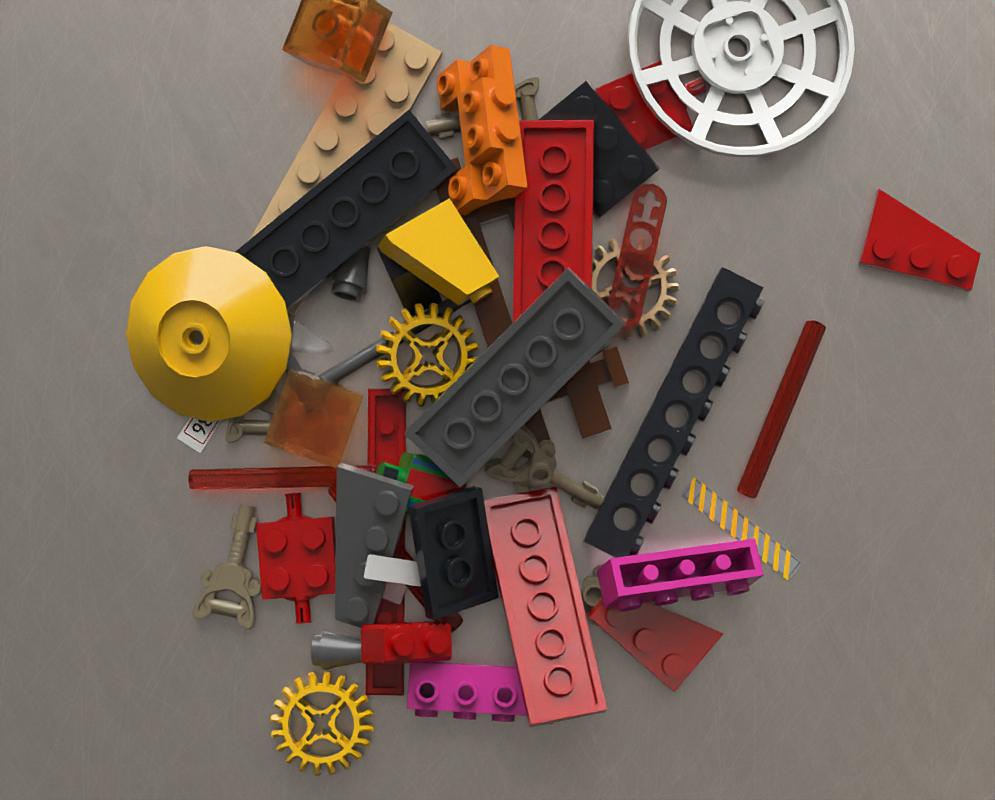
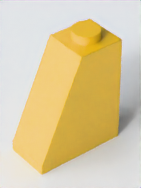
M450 198L389 232L378 245L382 253L457 305L471 299L473 304L484 299L493 292L490 286L499 278L496 270Z

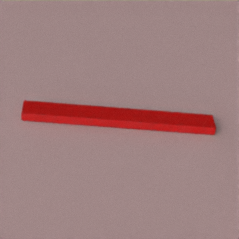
M368 388L367 471L376 473L381 462L399 466L401 456L406 452V435L404 433L406 431L407 402L402 400V395L406 389H401L398 393L393 394L390 389ZM406 517L394 556L396 559L405 560ZM405 593L401 604L382 598L375 624L404 623ZM405 663L388 665L366 664L365 695L404 696Z

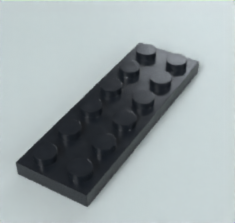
M408 110L241 246L235 253H239L267 273L284 299L288 311L458 171V168L412 112Z

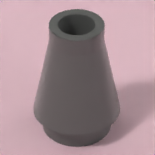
M369 246L363 248L335 271L330 280V283L333 285L331 290L333 295L349 301H360L362 294L367 292L368 263L371 251Z
M326 631L322 635H314L311 643L312 663L314 666H321L323 670L363 663L361 659V640Z

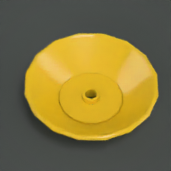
M205 246L174 253L146 274L131 300L126 337L133 368L153 397L178 415L214 422L243 416L270 397L287 369L292 332L285 301L266 272L239 253ZM196 331L201 332L203 335L201 344L195 341L194 334Z

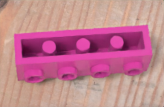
M755 538L611 558L597 570L605 608L618 606L621 612L642 607V603L655 601V606H666L678 602L679 597L691 596L692 601H700L714 596V592L726 591L728 596L743 594L750 591L749 586L764 576Z
M418 662L409 664L407 709H415V716L438 717V711H453V718L476 720V713L492 714V721L515 722V715L527 716L515 666L449 662Z

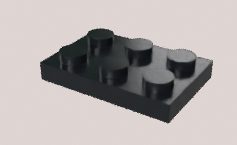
M588 79L538 119L594 120L593 210L599 217L604 215L659 170V166Z
M472 486L408 506L426 618L436 620L498 599L482 488Z

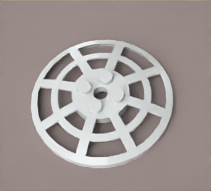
M635 0L630 14L627 34L628 60L634 82L644 102L655 117L674 135L697 148L731 157H759L780 152L801 142L816 131L834 112L846 91L852 73L855 47L853 25L844 0H826L829 5L828 8L810 15L807 14L799 0H781L796 19L781 26H778L774 18L764 10L768 0H750V3L711 0L713 9L700 22L680 12L689 0H673L671 5L662 0ZM645 8L663 19L659 38V52L662 65L642 70L638 54V33L640 19ZM832 22L836 23L840 52L834 83L812 75L816 59L814 29ZM673 26L693 36L691 45L692 56L672 61L670 42ZM802 35L804 49L801 70L782 62L784 41ZM738 38L744 41L747 46V54L743 57L732 55L728 49L729 40ZM698 70L702 78L711 85L704 103L699 102L687 91L678 76ZM773 76L794 84L793 88L782 100L770 108L767 107L760 88ZM668 80L670 87L679 99L698 114L691 133L680 127L662 110L653 98L647 85ZM805 89L827 97L822 107L808 123L793 134L782 138L773 118L789 109L800 98ZM725 92L731 94L745 93L753 113L734 115L717 111ZM712 121L731 126L758 124L767 144L752 147H732L715 144L705 140Z

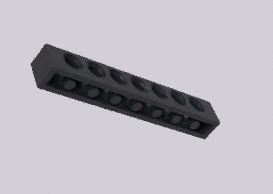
M724 267L719 270L583 542L614 558L638 554L645 539L639 534L645 522L650 524L654 522L662 506L661 503L656 501L662 488L670 490L679 469L673 466L680 453L687 456L696 438V435L690 432L697 419L702 422L706 419L714 402L708 399L714 385L722 387L731 367L725 365L731 351L738 354L743 346L748 333L742 331L748 317L755 320L765 301V299L759 297L764 287ZM730 305L735 308L737 321L734 324L727 325L719 320L717 311L720 306ZM711 338L719 343L720 354L717 358L709 359L701 353L700 344L702 340ZM695 372L702 377L703 388L700 392L691 393L684 388L683 378L685 374ZM678 406L685 411L686 422L682 427H673L668 424L666 411L669 407ZM661 440L668 445L669 455L665 461L657 462L650 457L648 448L652 441ZM637 474L647 475L652 482V489L646 496L635 494L631 488V481ZM620 508L631 510L635 516L634 525L629 530H620L614 524V514Z

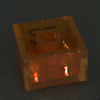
M301 0L282 50L308 65L365 83L393 12L375 0Z
M291 367L264 443L337 468L364 392Z

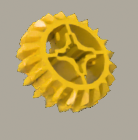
M417 303L415 304L416 316L411 317L409 311L403 308L400 310L402 317L405 319L403 323L399 324L393 317L388 320L390 325L395 328L393 334L386 330H381L380 336L389 340L388 345L377 344L375 350L379 353L387 354V358L376 360V366L379 368L389 367L390 370L384 372L380 377L383 382L396 379L390 387V391L393 394L398 393L404 387L406 390L402 395L403 401L408 403L414 393H416L417 405L424 406L426 395H430L433 404L439 398V393H444L466 370V365H471L477 359V357L468 356V352L477 350L479 345L477 342H465L466 339L474 334L472 328L469 327L459 331V328L465 322L464 317L459 315L452 322L449 321L453 312L451 308L446 307L441 316H437L438 305L436 303L430 304L428 314H424L422 304ZM423 324H436L445 327L439 334L436 333L432 338L426 340L418 338L410 331L412 328ZM452 337L456 341L458 350L457 361L453 370L443 361V351L448 346V341ZM401 339L412 350V358L406 364L407 368L402 373L399 371L396 359L397 348ZM416 341L420 346H426L428 349L430 345L435 346L432 353L441 367L438 368L433 362L429 363L427 360H425L424 364H421L419 361L422 355L413 343ZM426 370H434L444 378L442 381L431 385H420L411 382L415 376H419Z
M330 671L324 672L323 683H318L315 672L308 674L310 683L308 686L305 685L300 677L294 679L298 692L295 693L291 688L284 687L282 693L289 699L288 703L278 699L274 702L276 708L283 710V715L273 714L270 716L271 722L282 723V728L271 731V737L284 736L285 739L284 742L276 746V750L282 752L287 747L292 750V753L285 760L288 764H291L297 756L303 759L298 768L300 772H304L307 769L309 762L314 763V776L321 774L322 764H327L329 775H335L336 761H339L345 770L349 769L351 765L346 756L350 754L354 759L360 760L363 755L355 746L359 744L363 747H369L371 743L368 738L361 736V733L374 731V725L363 723V718H369L374 715L373 710L366 709L361 711L359 707L368 701V696L362 695L357 700L352 696L359 688L357 683H353L348 690L342 688L346 681V676L344 675L338 677L336 685L331 684L332 675ZM313 692H329L339 696L329 707L324 709L317 708L312 703L309 704L303 698ZM346 705L349 706L354 719V730L350 740L343 734L344 732L337 724V717ZM294 707L301 712L308 725L306 733L298 742L294 737L291 727ZM335 708L336 711L330 717L331 720L328 723L331 731L325 733L323 729L321 733L317 732L312 738H309L317 723L313 718L314 715L319 713L320 717H322L323 714L328 715ZM320 738L328 739L341 748L338 752L327 755L315 754L307 749L315 740Z

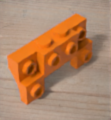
M490 45L470 62L457 59L437 76L436 88L440 98L441 110L454 112L459 109L465 167L449 178L448 192L453 205L459 214L464 216L483 205L514 198L527 189L510 49Z

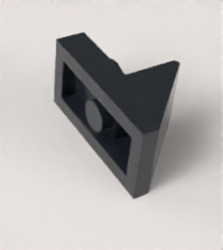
M377 247V251L403 308L409 311L411 317L416 315L415 304L421 303L424 311H426L431 303L439 304L442 302L440 294L436 289L386 256Z

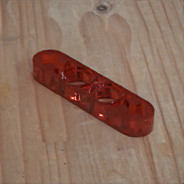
M655 184L640 186L635 191L631 200L608 306L612 310H619L621 308L624 296L616 297L617 290L627 295L639 294L640 298L639 302L631 298L628 309L630 313L634 314V320L628 319L618 332L633 330L641 319L667 205L665 192ZM648 192L654 193V200L660 202V207H653L649 216V220H657L656 227L645 221L633 222L634 215L642 218L644 204L639 203L638 198H645ZM644 229L651 235L652 243L647 249L637 250L633 248L629 240L630 234L634 230ZM635 266L642 271L643 281L638 287L630 288L623 284L621 273L626 267Z

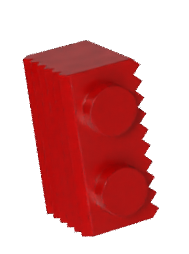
M424 621L363 625L361 628V659L363 664L388 665L448 661L452 658L451 625L448 622Z

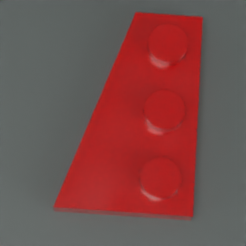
M878 189L859 264L968 292L971 291L981 253Z

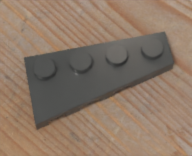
M341 462L337 466L335 620L362 628L363 625L376 623L387 584L385 581L364 578L367 557L370 554L394 558L414 486Z

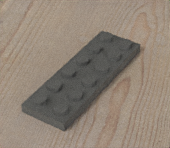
M568 267L404 434L461 487L625 325V321Z

